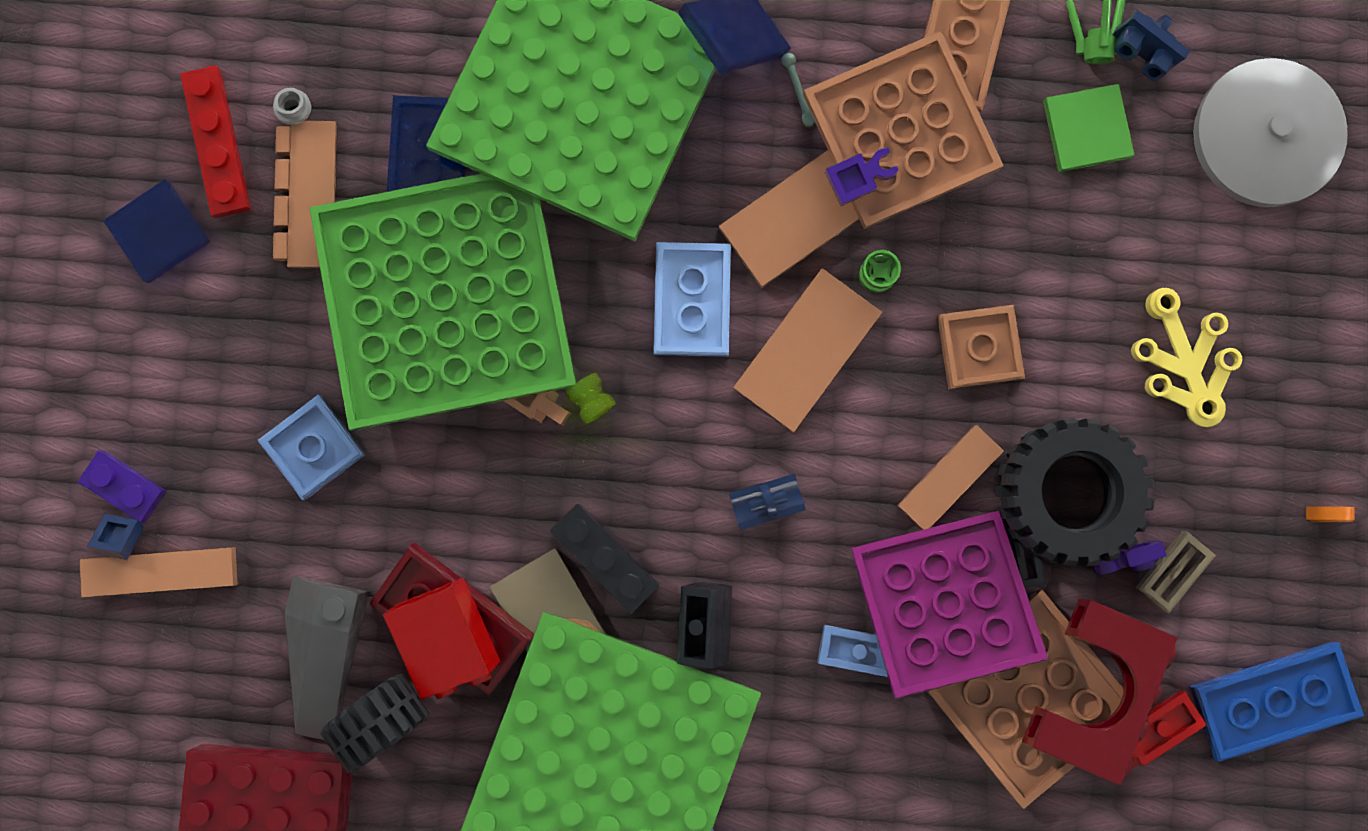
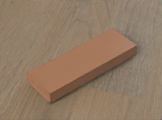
M974 425L906 495L897 507L921 530L931 528L1004 450L978 425Z

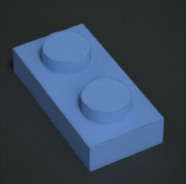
M830 625L823 626L817 659L818 664L888 677L875 634Z

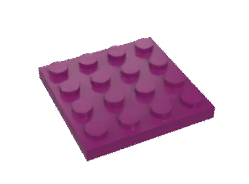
M999 511L851 549L894 700L1043 662L1048 659Z

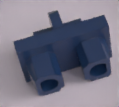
M1137 10L1126 22L1119 24L1112 33L1118 39L1114 52L1123 59L1131 60L1136 55L1146 61L1142 68L1143 74L1152 81H1157L1166 75L1171 68L1185 60L1190 50L1178 42L1173 34L1167 31L1172 22V19L1167 15H1163L1155 21Z
M795 473L729 493L739 530L806 510Z

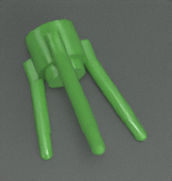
M1073 0L1066 2L1076 40V55H1084L1085 63L1105 64L1115 60V54L1117 53L1114 52V48L1118 39L1112 33L1121 24L1126 0H1117L1111 29H1109L1111 0H1103L1101 28L1089 30L1088 37L1085 39Z

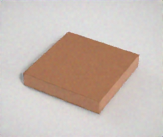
M1014 305L940 314L937 316L948 390L1025 379Z

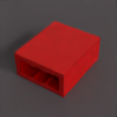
M464 577L400 602L383 614L420 699L435 695L436 699L444 698L456 692L458 685L469 682L470 686L481 684L492 677L491 671L501 662Z

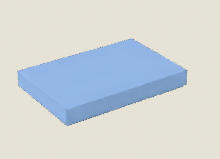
M656 242L654 355L729 356L731 244Z

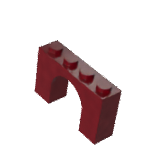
M1078 599L1065 635L1105 652L1115 661L1123 678L1121 702L1110 717L1090 725L1078 724L1036 706L1022 743L1121 786L1123 778H1127L1132 771L1134 765L1132 755L1137 742H1140L1147 732L1148 721L1146 719L1150 708L1157 703L1161 696L1162 684L1160 682L1165 669H1168L1175 660L1176 648L1174 646L1177 637L1093 600Z

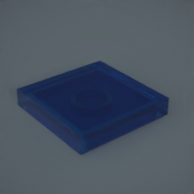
M166 179L103 220L142 280L148 284L210 243V240L171 182Z

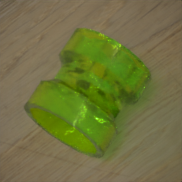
M596 372L581 379L575 386H571L565 391L569 400L572 403H576L578 407H581L579 415L585 424L598 419L617 405L610 394H603V389L601 388L603 382Z

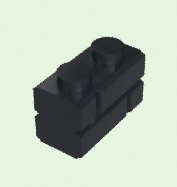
M695 582L681 586L680 603L682 608H680L677 664L713 669L728 663L732 586L707 582Z

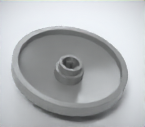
M1276 58L1246 62L1230 70L1217 80L1200 102L1193 130L1196 154L1209 179L1228 196L1242 203L1257 207L1290 205L1320 190L1338 170L1345 154L1348 136L1343 107L1329 84L1317 73L1301 64Z

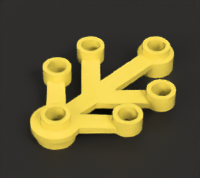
M1170 288L1158 289L1147 297L1145 303L1146 310L1151 317L1163 321L1176 357L1158 349L1157 344L1149 338L1136 341L1132 345L1131 354L1138 362H1150L1185 378L1190 392L1173 386L1170 378L1165 374L1150 376L1145 382V390L1152 397H1163L1185 407L1189 419L1197 426H1214L1225 415L1226 406L1221 393L1231 371L1240 367L1242 355L1234 348L1219 351L1215 356L1216 368L1207 386L1201 372L1217 336L1227 330L1228 320L1221 313H1212L1205 316L1201 321L1202 331L1192 351L1177 313L1180 308L1178 294ZM1162 296L1170 299L1171 306L1169 309L1161 305ZM1212 318L1219 322L1218 331L1212 330L1209 325ZM1141 344L1149 347L1150 353L1148 357L1140 354L1139 347ZM1226 353L1230 354L1233 358L1231 366H1227L1224 363L1223 358ZM1155 379H1159L1163 383L1164 387L1161 392H1157L1153 388ZM1205 401L1212 405V412L1209 415L1205 414L1202 410V405Z

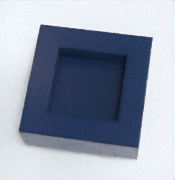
M104 514L87 547L94 554L128 560L144 526L137 519Z

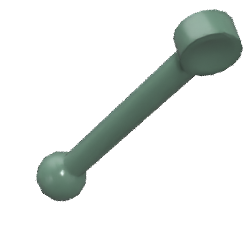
M786 53L782 56L781 61L788 68L803 112L801 122L805 127H812L815 121L803 97V89L794 66L796 58L792 53Z

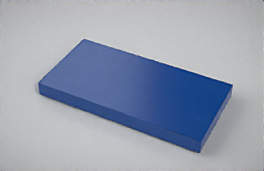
M1334 641L1190 686L1197 710L1206 723L1203 728L1213 758L1218 762L1364 717L1340 643Z

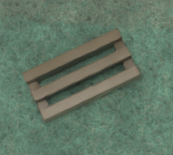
M1187 531L1180 532L1166 549L1167 556L1159 558L1155 563L1156 566L1151 568L1135 587L1138 592L1144 594L1150 602L1155 603L1162 612L1167 614L1171 612L1216 556ZM1188 543L1189 547L1180 556L1176 563L1171 567L1167 574L1162 578V580L1158 583L1154 590H1152L1151 587L1153 586V584L1157 581V579L1162 575L1166 568L1171 564L1175 557ZM1198 551L1201 554L1199 559L1165 600L1161 598V595Z

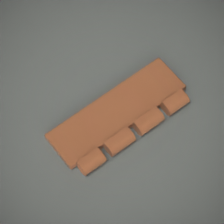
M303 121L299 124L291 125V127H276L275 153L277 155L290 156V160H275L274 190L289 192V196L274 197V227L288 228V233H273V260L287 261L288 268H320L309 207L335 202L336 121Z

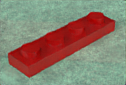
M217 65L180 73L211 216L220 218L252 210L221 69Z

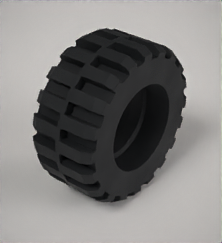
M1072 418L1039 426L1038 429L1029 431L1020 437L1021 442L1017 445H1012L1006 453L1008 457L1006 464H1000L997 475L1002 477L1001 485L995 486V497H1001L1002 507L997 508V510L1000 512L1001 518L1006 519L1009 525L1006 531L1011 538L1018 539L1022 543L1023 549L1029 554H1036L1042 560L1050 563L1087 567L1099 565L1100 561H1112L1120 557L1119 551L1121 549L1129 550L1138 541L1134 535L1136 532H1145L1149 521L1143 517L1145 511H1153L1155 499L1148 498V488H1154L1155 486L1153 476H1145L1143 470L1144 467L1149 465L1144 454L1136 455L1133 452L1137 444L1129 436L1121 438L1118 436L1119 429L1110 424L1101 426L1098 420L1088 418L1076 420ZM1068 456L1080 457L1089 462L1098 472L1104 488V500L1099 514L1088 526L1078 529H1070L1058 525L1048 514L1042 499V483L1047 470L1055 461Z

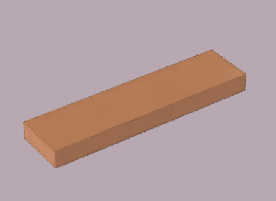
M236 547L130 555L128 560L114 557L80 559L81 597L238 585Z

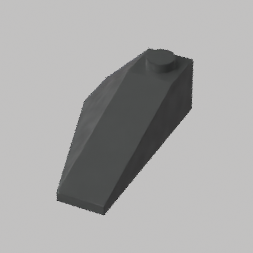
M293 576L285 609V623L296 734L324 740L320 735L323 727L341 713L369 591Z

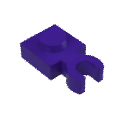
M889 148L878 150L873 155L871 161L867 163L860 153L826 169V177L840 206H844L876 191L877 185L874 179L877 178L885 181L897 174L899 170L897 166L884 170L879 165V160L886 158L890 154Z
M1147 541L1133 545L1129 550L1121 549L1119 551L1120 557L1112 561H1100L1099 565L1093 566L1095 574L1101 573V575L1124 567H1132L1133 572L1155 567L1154 560L1166 557L1167 555L1162 541Z

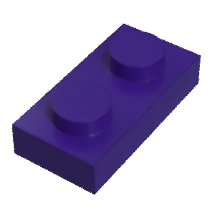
M104 450L97 451L77 481L133 519H137L140 523H146L166 493L165 489Z

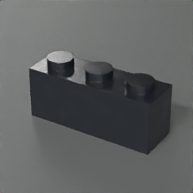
M577 503L550 530L630 614L659 587V583L581 504Z

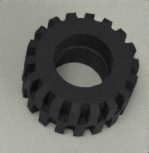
M404 674L395 675L330 720L323 727L320 735L347 773L355 772L426 721L430 711Z

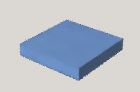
M321 395L314 397L258 439V442L301 500H307L366 455Z

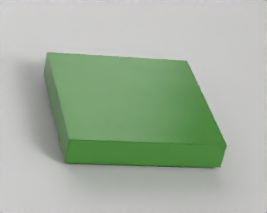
M1119 84L1047 97L1043 101L1058 172L1131 159L1134 156Z

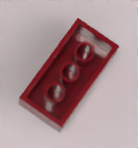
M201 744L186 751L178 831H347L352 772L347 773L336 756L331 753Z

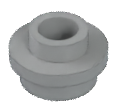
M285 88L275 96L273 111L280 122L287 125H296L306 120L310 115L311 102L304 92L295 88ZM298 106L294 110L288 111L290 107Z

